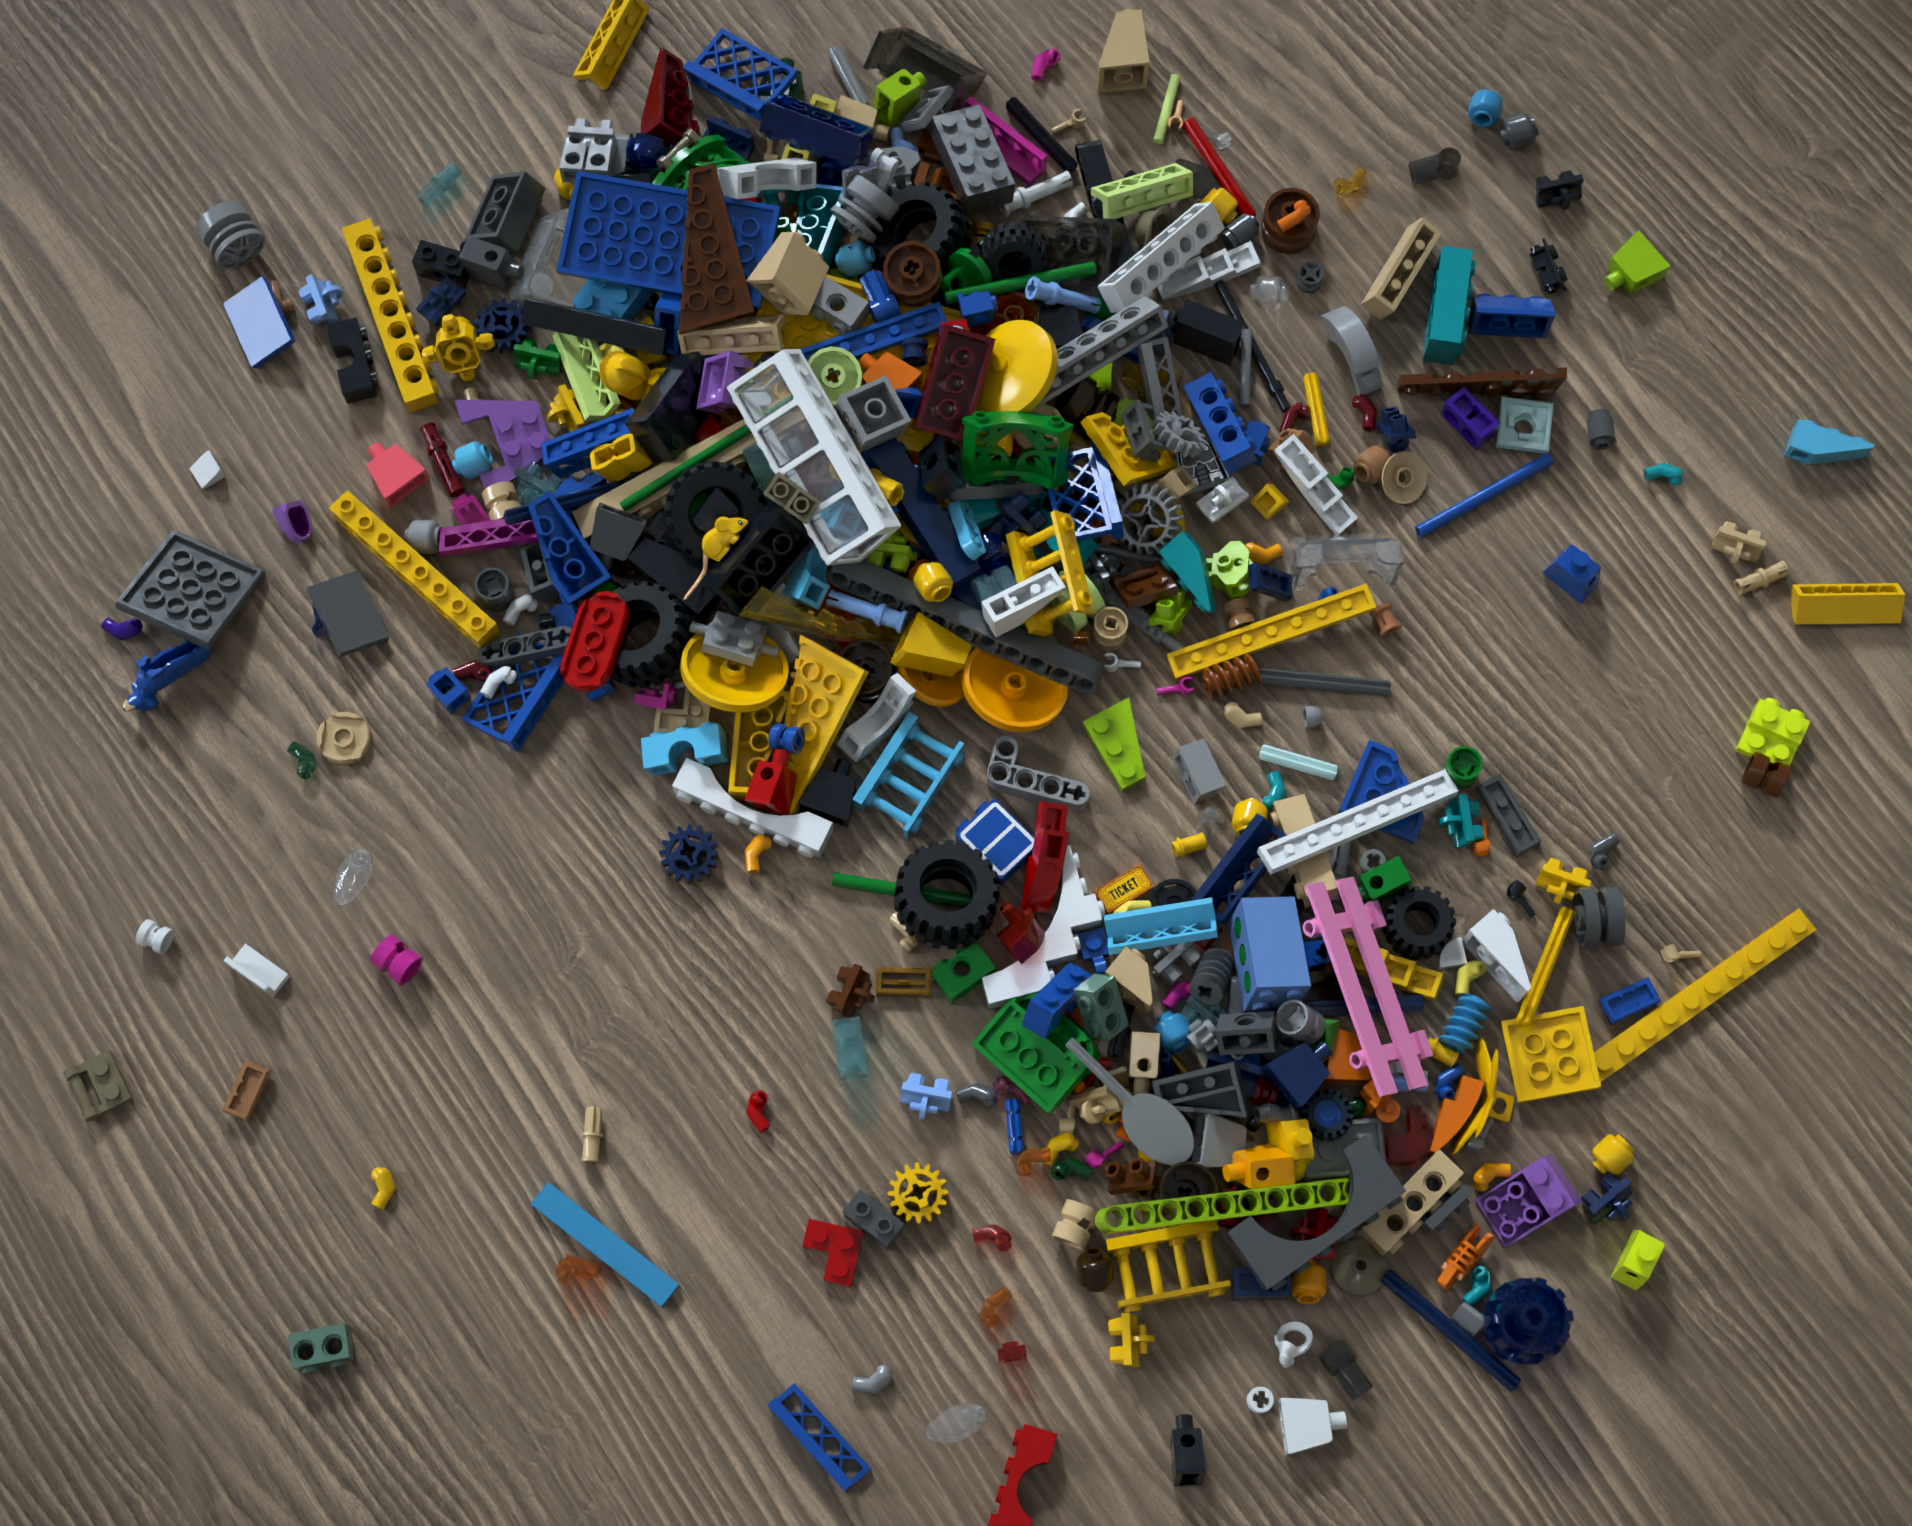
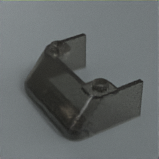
M908 27L879 31L863 66L866 70L879 69V74L886 78H889L901 69H906L912 75L916 72H921L927 80V84L922 87L925 91L950 85L954 91L950 99L941 108L944 113L965 108L966 100L970 96H974L987 75L983 69Z

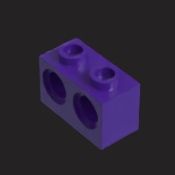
M1465 387L1445 402L1441 412V416L1476 451L1495 436L1500 422Z

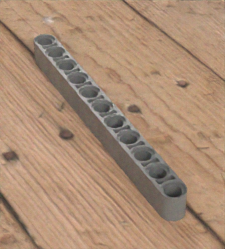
M865 560L857 563L833 565L828 574V580L833 586L876 605L886 603L891 609L900 612L906 610L909 612V619H912L920 612L976 648L1078 692L1093 694L1097 691L1104 667L1093 658L1042 636L1029 634L1028 630L1021 627H1016L995 637L983 618L981 610L949 596L941 602H928L923 599L912 580Z

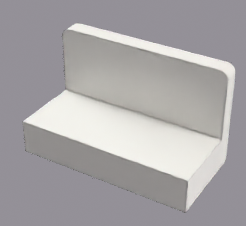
M246 943L233 960L229 957L224 959V962L272 998L275 997L290 978L285 971Z

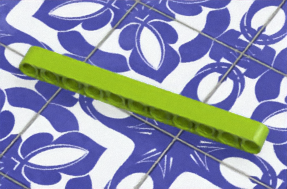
M1349 1178L1114 1205L1100 1209L1095 1216V1224L1101 1232L1109 1234L1343 1206L1348 1203L1349 1196L1346 1188L1347 1185H1350ZM1322 1188L1327 1192L1326 1201L1320 1195ZM1295 1191H1298L1301 1195L1300 1204L1295 1201ZM1269 1194H1272L1275 1198L1274 1207L1268 1202ZM1243 1197L1249 1202L1248 1210H1245L1242 1206ZM1216 1200L1222 1203L1223 1211L1221 1214L1215 1208ZM1190 1203L1196 1207L1195 1217L1189 1213L1188 1207ZM1163 1206L1167 1207L1170 1212L1168 1220L1162 1216ZM1136 1209L1140 1210L1143 1214L1141 1224L1135 1219ZM1109 1212L1113 1213L1116 1217L1114 1227L1108 1223L1107 1216Z

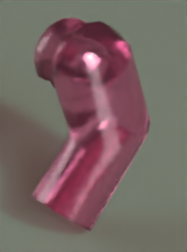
M1007 1076L998 1077L992 1085L997 1095H1002L1005 1092L1013 1093L1020 1100L1022 1106L1033 1100Z

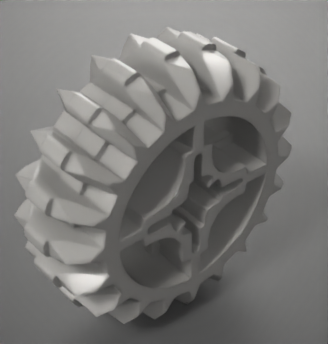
M1145 483L1142 485V488L1136 485L1132 487V492L1129 490L1125 491V499H1118L1117 503L1122 507L1119 510L1124 537L1120 539V542L1129 541V550L1137 546V554H1142L1145 550L1147 555L1154 554V551L1159 553L1165 545L1178 535L1175 531L1183 529V526L1178 524L1177 521L1183 520L1184 516L1181 514L1177 515L1176 513L1182 506L1173 505V502L1176 500L1175 495L1167 498L1169 489L1165 488L1160 492L1158 484L1150 488V485ZM1139 499H1148L1142 511H1132L1134 504ZM1159 505L1162 507L1165 517L1160 515L1158 511ZM1149 514V518L1152 519L1153 523L1147 524L1148 520L1145 521L1142 516ZM1131 521L1137 525L1138 533L1133 529ZM1154 528H1165L1157 540H1148Z

